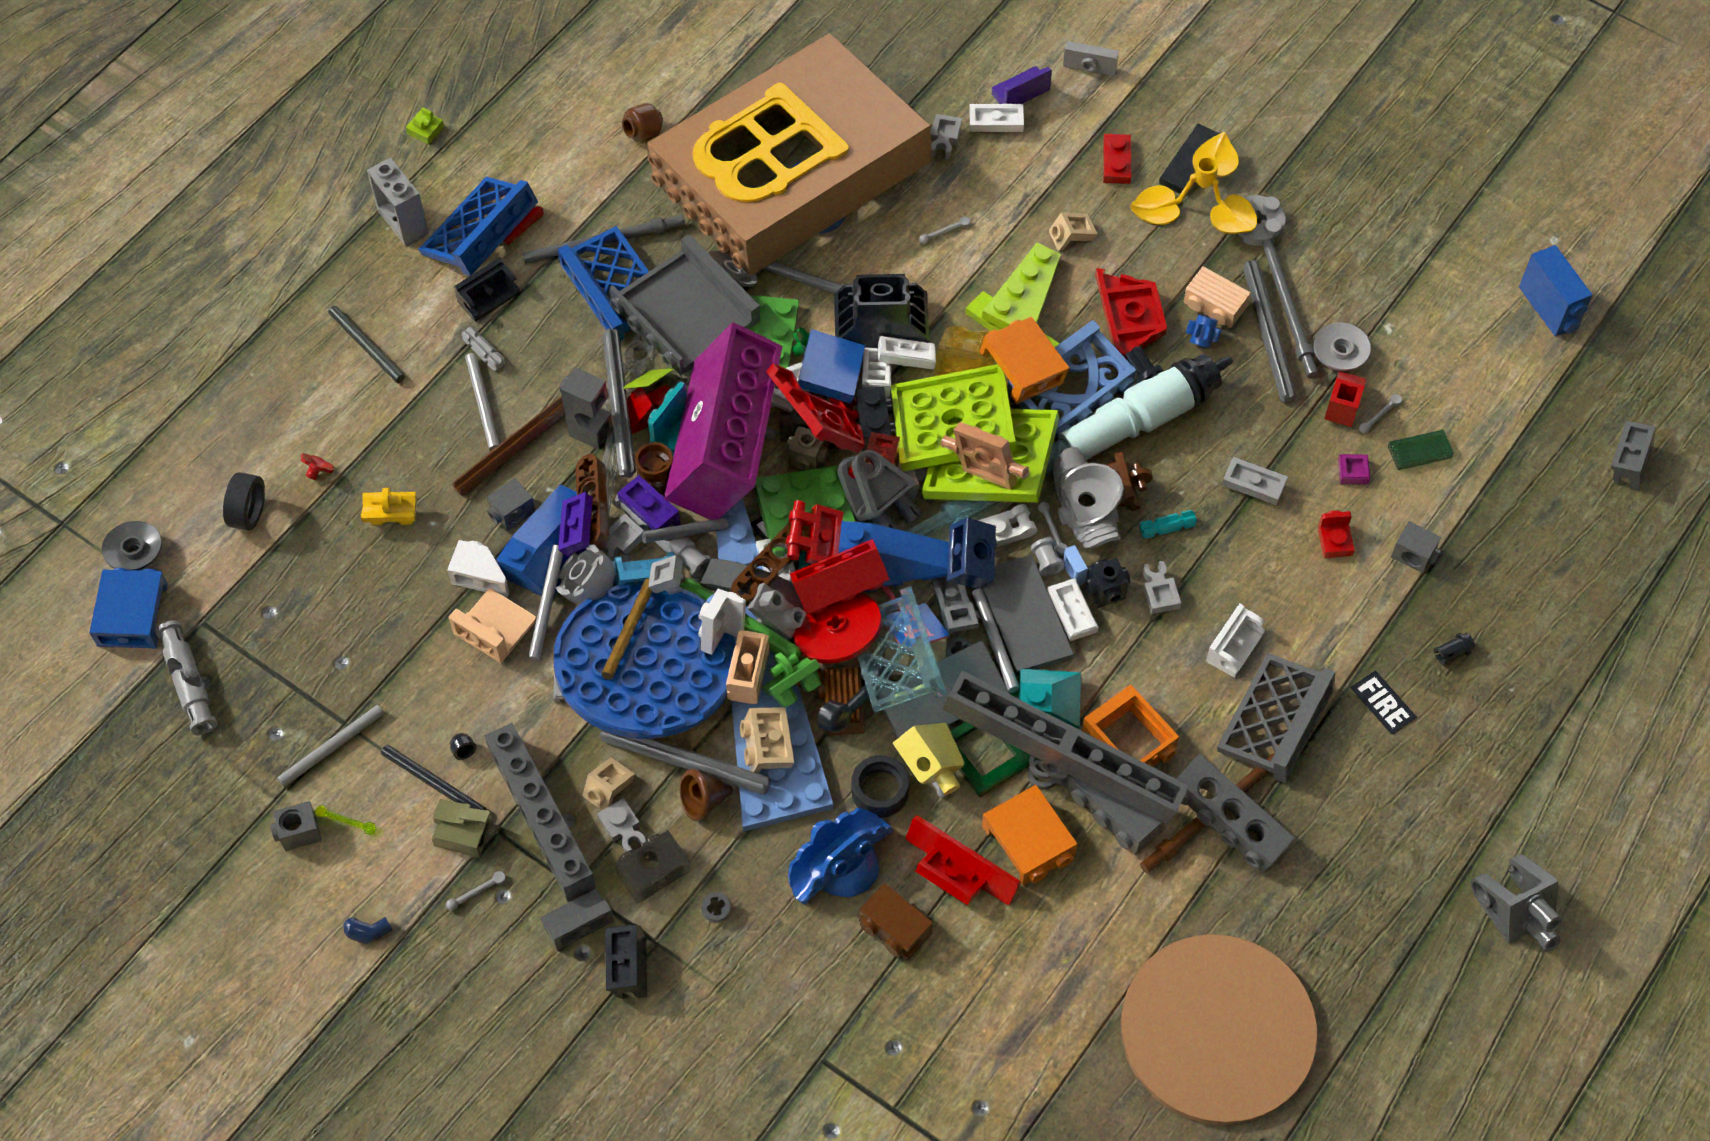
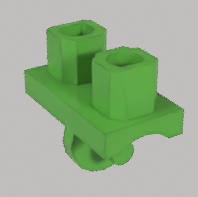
M778 653L774 656L777 665L769 670L770 674L775 678L763 685L762 689L766 695L773 696L781 707L786 708L798 699L791 687L797 682L801 684L805 692L812 691L821 685L816 671L820 668V665L816 659L810 661L808 658H804L798 662L799 659L796 654L786 658L782 653Z

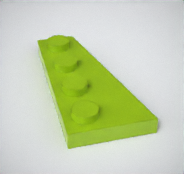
M1037 242L982 312V319L1002 329L1008 327L1015 320L1022 321L1031 316L1037 323L1061 254Z

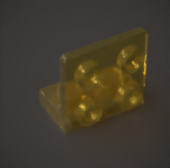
M957 325L946 327L937 349L934 376L994 365V358L991 354L982 356L979 352L984 336L990 331H969L965 327Z

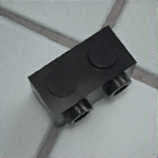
M884 387L856 389V410L859 415L857 421L862 428L865 442L862 452L865 450L878 452L885 440L891 442V439L896 438L895 422H889L888 416L893 414L891 397L886 398Z

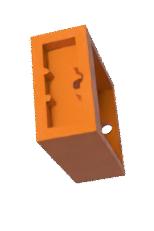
M1131 684L1084 718L1083 732L1118 749L1102 731L1131 711L1161 743L1160 746L1140 761L1153 767L1160 761L1163 763L1169 761L1177 752L1179 736Z

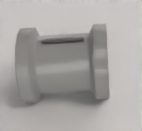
M1052 537L1040 539L1031 545L1032 554L1036 555L1039 561V572L1042 576L1054 575L1064 569L1065 563L1062 559H1059L1055 548L1057 543Z

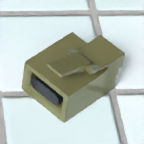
M440 799L433 815V821L437 824L432 836L433 845L480 858L492 826L490 811L470 808V804Z

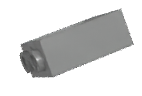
M390 157L368 169L367 173L377 210L404 246L429 234L420 195L393 159Z

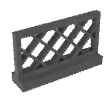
M1267 653L1217 746V752L1274 773L1275 780L1286 783L1335 689V672L1323 668L1322 672H1318ZM1270 665L1282 668L1285 675L1270 679L1267 670ZM1306 677L1313 680L1311 686L1298 690L1294 679ZM1289 682L1293 692L1277 696L1273 686ZM1268 688L1273 698L1257 703L1254 696L1256 691ZM1297 699L1300 705L1299 709L1285 713L1281 703ZM1276 705L1280 715L1265 720L1261 709ZM1256 711L1260 722L1244 726L1242 721L1243 715ZM1284 722L1287 727L1286 733L1273 737L1269 726ZM1264 728L1268 739L1252 743L1248 733ZM1241 735L1244 736L1247 746L1238 749L1228 745L1230 739ZM1272 746L1275 754L1271 761L1258 757L1256 750Z

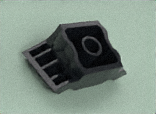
M905 274L856 275L853 284H845L834 293L836 337L865 345V348H878L880 336L930 342L927 291L917 283H909V279L905 277Z

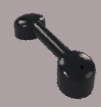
M867 657L861 669V683L863 687L846 704L834 700L827 702L818 714L817 723L819 727L833 733L843 731L849 725L852 715L875 691L887 686L889 680L888 664L885 661Z

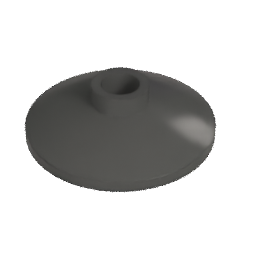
M129 521L116 526L106 535L102 543V555L106 563L112 568H125L128 570H141L149 566L156 560L162 549V539L158 530L151 524L142 521Z

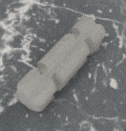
M468 327L461 334L463 341L468 346H472L471 349L484 362H488L487 365L492 370L498 371L504 367V357L499 352H495L496 349L483 336L478 335L479 332L474 327Z

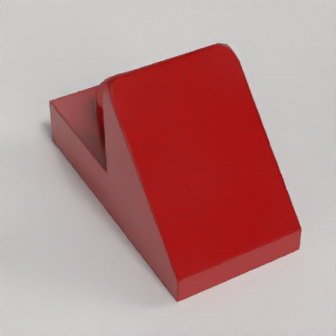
M667 385L648 394L644 392L642 387H636L627 398L632 435L649 427L647 423L649 415L664 402L665 395L670 390Z

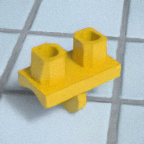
M389 487L383 488L382 492L363 493L362 522H370L371 525H383L385 522H399L401 525H411L415 521L416 492H391Z

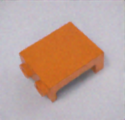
M1032 316L1022 321L1015 320L1008 327L1001 330L995 329L984 336L979 351L982 356L991 354L1014 387L1010 397L1015 404L1063 384L1069 370L1066 362Z
M1037 785L983 814V829L988 836L992 834L995 836L1020 874L1019 880L1022 885L1029 882L1037 883L1047 876L1048 871L1057 866L1058 868H1063L1074 860L1077 843Z

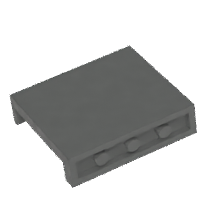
M690 234L681 239V251L621 291H618L613 285L610 287V305L617 314L622 313L627 319L630 328L636 333L639 331L648 347L652 351L657 350L662 356L665 365L669 369L674 368L680 376L693 368L695 359L732 322L747 329L760 322V305Z

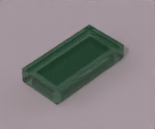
M1444 429L1390 441L1388 444V449L1397 470L1451 459L1454 454Z

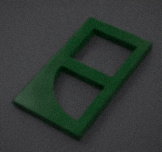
M1019 690L1015 693H1010V695L1019 699ZM964 722L950 732L956 742L977 729V727ZM1003 741L1014 756L981 776L958 747L964 760V766L959 771L976 794L981 797L1028 767L1031 755Z

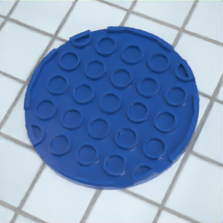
M629 583L609 588L603 598L594 601L591 598L586 599L575 608L563 623L554 647V673L558 688L568 705L581 718L593 726L614 735L637 739H653L687 731L709 718L727 698L726 682L735 648L734 637L724 633L712 655L701 651V637L698 636L702 620L699 619V614L706 600L683 588L682 592L673 595L667 593L666 590L656 594L652 592L613 679H605L601 673L642 588V585L630 586Z

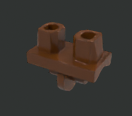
M1124 453L1114 454L1116 461L1107 464V466L1114 469L1122 478L1124 491L1118 507L1129 505L1132 511L1140 509L1135 486H1138L1140 492L1146 491V484L1153 479L1152 471L1148 468H1142L1141 463L1133 464V471H1131L1129 463L1125 461Z

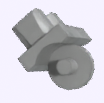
M765 583L759 584L757 594L747 608L757 616L756 621L764 626L768 625L786 640L792 638L796 628L801 627L806 616V612L799 607H794L785 600L781 592L773 590Z

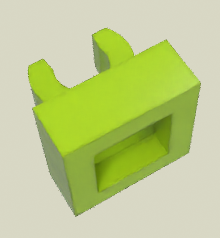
M423 107L406 126V132L408 135L429 145L444 128V123L442 119L434 116L432 111Z

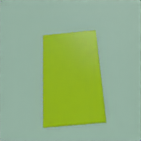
M674 368L649 370L621 389L649 386L674 370Z

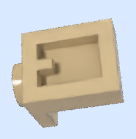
M1061 212L1049 229L1057 250L1062 251L1070 241H1093L1098 235L1087 213Z
M610 757L588 774L583 797L601 810H604L612 804L614 796L633 782L635 773Z

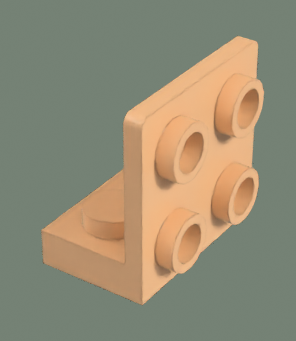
M488 589L469 612L464 614L460 610L455 609L449 616V621L454 635L501 664L534 625L536 616L493 589Z

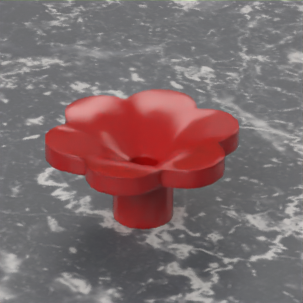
M302 453L300 456V460L309 466L306 476L310 479L316 480L320 471L332 473L334 470V466L331 463L324 461L318 456Z

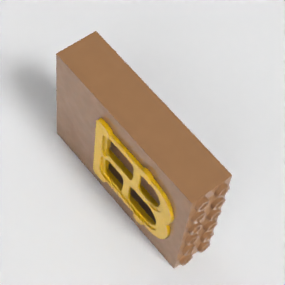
M830 33L647 143L649 150L648 161L652 168L651 179L658 188L662 187L667 192L669 199L674 204L678 203L682 207L687 218L693 219L699 225L702 233L705 236H710L715 241L718 249L722 253L726 252L731 257L734 265L738 269H743L749 276H752L931 162L930 125ZM777 109L793 125L776 135H770L756 121ZM744 128H747L761 142L754 149L732 161L717 160L710 151V149ZM802 132L820 151L797 166L788 169L770 152L775 147ZM757 159L762 160L777 174V178L759 188L745 187L740 184L737 177L743 167Z

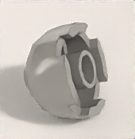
M589 545V547L585 548L586 551L580 555L574 552L563 564L559 572L558 578L562 581L560 586L556 587L557 591L567 600L578 605L589 598L593 601L603 598L607 590L613 587L615 568L613 563L595 545Z

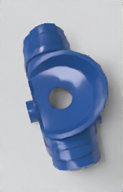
M856 808L850 813L844 812L835 821L824 820L817 822L811 830V841L801 846L795 859L789 865L788 882L795 898L800 903L806 905L821 889L829 894L841 897L857 896L867 891L876 881L879 873L878 856L873 845L886 838V835L893 833V828L882 818H879L877 814L862 808Z

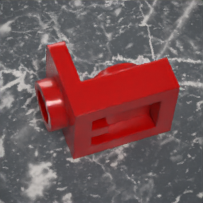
M1332 510L1321 515L1318 533L1324 558L1353 556L1355 549L1349 526L1352 518L1350 511Z

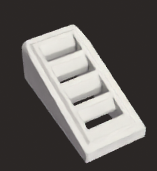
M865 348L863 354L862 389L884 387L886 398L890 397L891 364L869 362V360L878 361V348Z

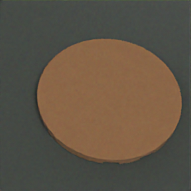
M1210 934L1176 941L1159 950L1143 964L1126 992L1121 1013V1036L1126 1058L1133 1073L1152 1094L1151 1096L1185 1118L1212 1125H1231L1232 1123L1252 1122L1275 1112L1277 1108L1295 1095L1307 1077L1314 1060L1317 1044V1024L1311 1000L1304 986L1281 959L1250 941L1232 936Z

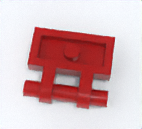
M797 500L794 501L793 510L789 513L791 529L790 535L786 537L787 558L797 560L799 559L800 550L807 551L805 562L814 564L838 554L844 512L816 504L812 507L811 513L805 512L806 503ZM803 525L810 527L808 538L802 536Z

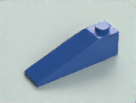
M560 484L511 537L496 559L506 580L542 596L553 545H559L562 501L576 496V491ZM563 554V557H562V562H561L560 570H561L563 564H564V563L567 561V559H568V557L565 556L564 554ZM560 578L557 580L556 587H559L562 580Z
M842 521L839 553L873 539L890 580L884 582L883 586L893 585L896 587L903 585V582L917 579L925 581L947 576L949 542L872 523ZM867 589V590H864V591H862V592H865V593H867V592H872V591H876V589H875V590H868V589Z

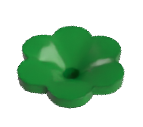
M802 327L798 328L793 335L797 344L792 347V351L796 356H800L802 353L805 354L810 335Z

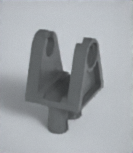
M865 450L857 456L842 460L839 464L838 476L856 522L868 520L876 525L901 530L886 511L889 505L894 504L906 523H910L917 518L916 516L922 513L907 494V491L916 484L914 479L877 452ZM865 457L872 460L874 466L865 461L863 458ZM849 463H852V470L856 479L851 478L847 472Z
M1519 854L1509 859L1512 868L1508 871L1522 893L1514 895L1485 873L1471 879L1470 884L1473 894L1508 944L1525 934H1531L1546 952L1552 951L1560 944L1561 937L1554 932L1562 923V917L1556 913L1558 880L1526 856Z

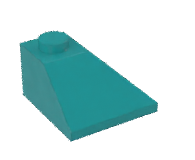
M1020 669L1019 700L1079 729L1081 672Z

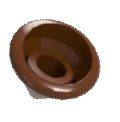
M689 769L683 774L680 781L679 790L682 807L690 819L700 821L732 794L733 787L728 783L703 774L697 769Z

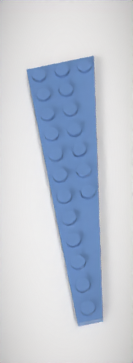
M742 498L721 517L727 519L728 528L716 531L718 558L749 565L758 555V550ZM747 606L745 614L756 620L757 616L750 612ZM765 625L767 628H769V629H771L772 631H774L775 633H777V632H776L775 630H773L771 627H769L768 625ZM733 636V637H734V640H735V646H736L737 637ZM771 650L762 686L775 678L770 674L769 670L777 665L774 660V656L777 654ZM798 683L791 686L798 699L786 707L794 764L792 768L761 769L759 774L769 777L771 782L766 794H760L739 787L743 832L833 809L832 798ZM762 686L758 704L731 701L737 767L749 771L750 766H746L744 760V751L747 746L745 738H742L740 734L741 720L745 719L749 708L781 707L773 696L765 694Z

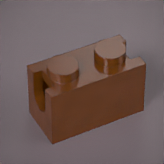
M886 883L859 909V913L862 914L859 918L861 928L872 937L878 936L885 942L884 946L891 954L896 957L900 955L906 961L932 934L933 922Z

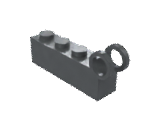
M1030 756L1027 776L1032 786L1037 785L1039 789H1049L1055 784L1059 786L1064 785L1071 792L1074 801L1079 806H1085L1090 810L1095 821L1101 827H1107L1124 849H1130L1136 855L1162 832L1164 822L1068 774L1067 778L1061 779L1053 777L1046 772H1041L1036 769L1039 766L1040 759L1035 761L1036 757ZM1033 775L1040 779H1052L1049 782L1041 783L1035 780Z

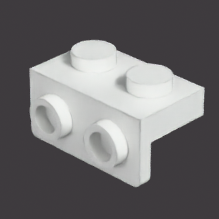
M718 588L710 603H704L699 614V619L702 620L698 636L701 637V651L712 655L724 633L737 637L738 631L744 630L745 599L736 593L726 592Z

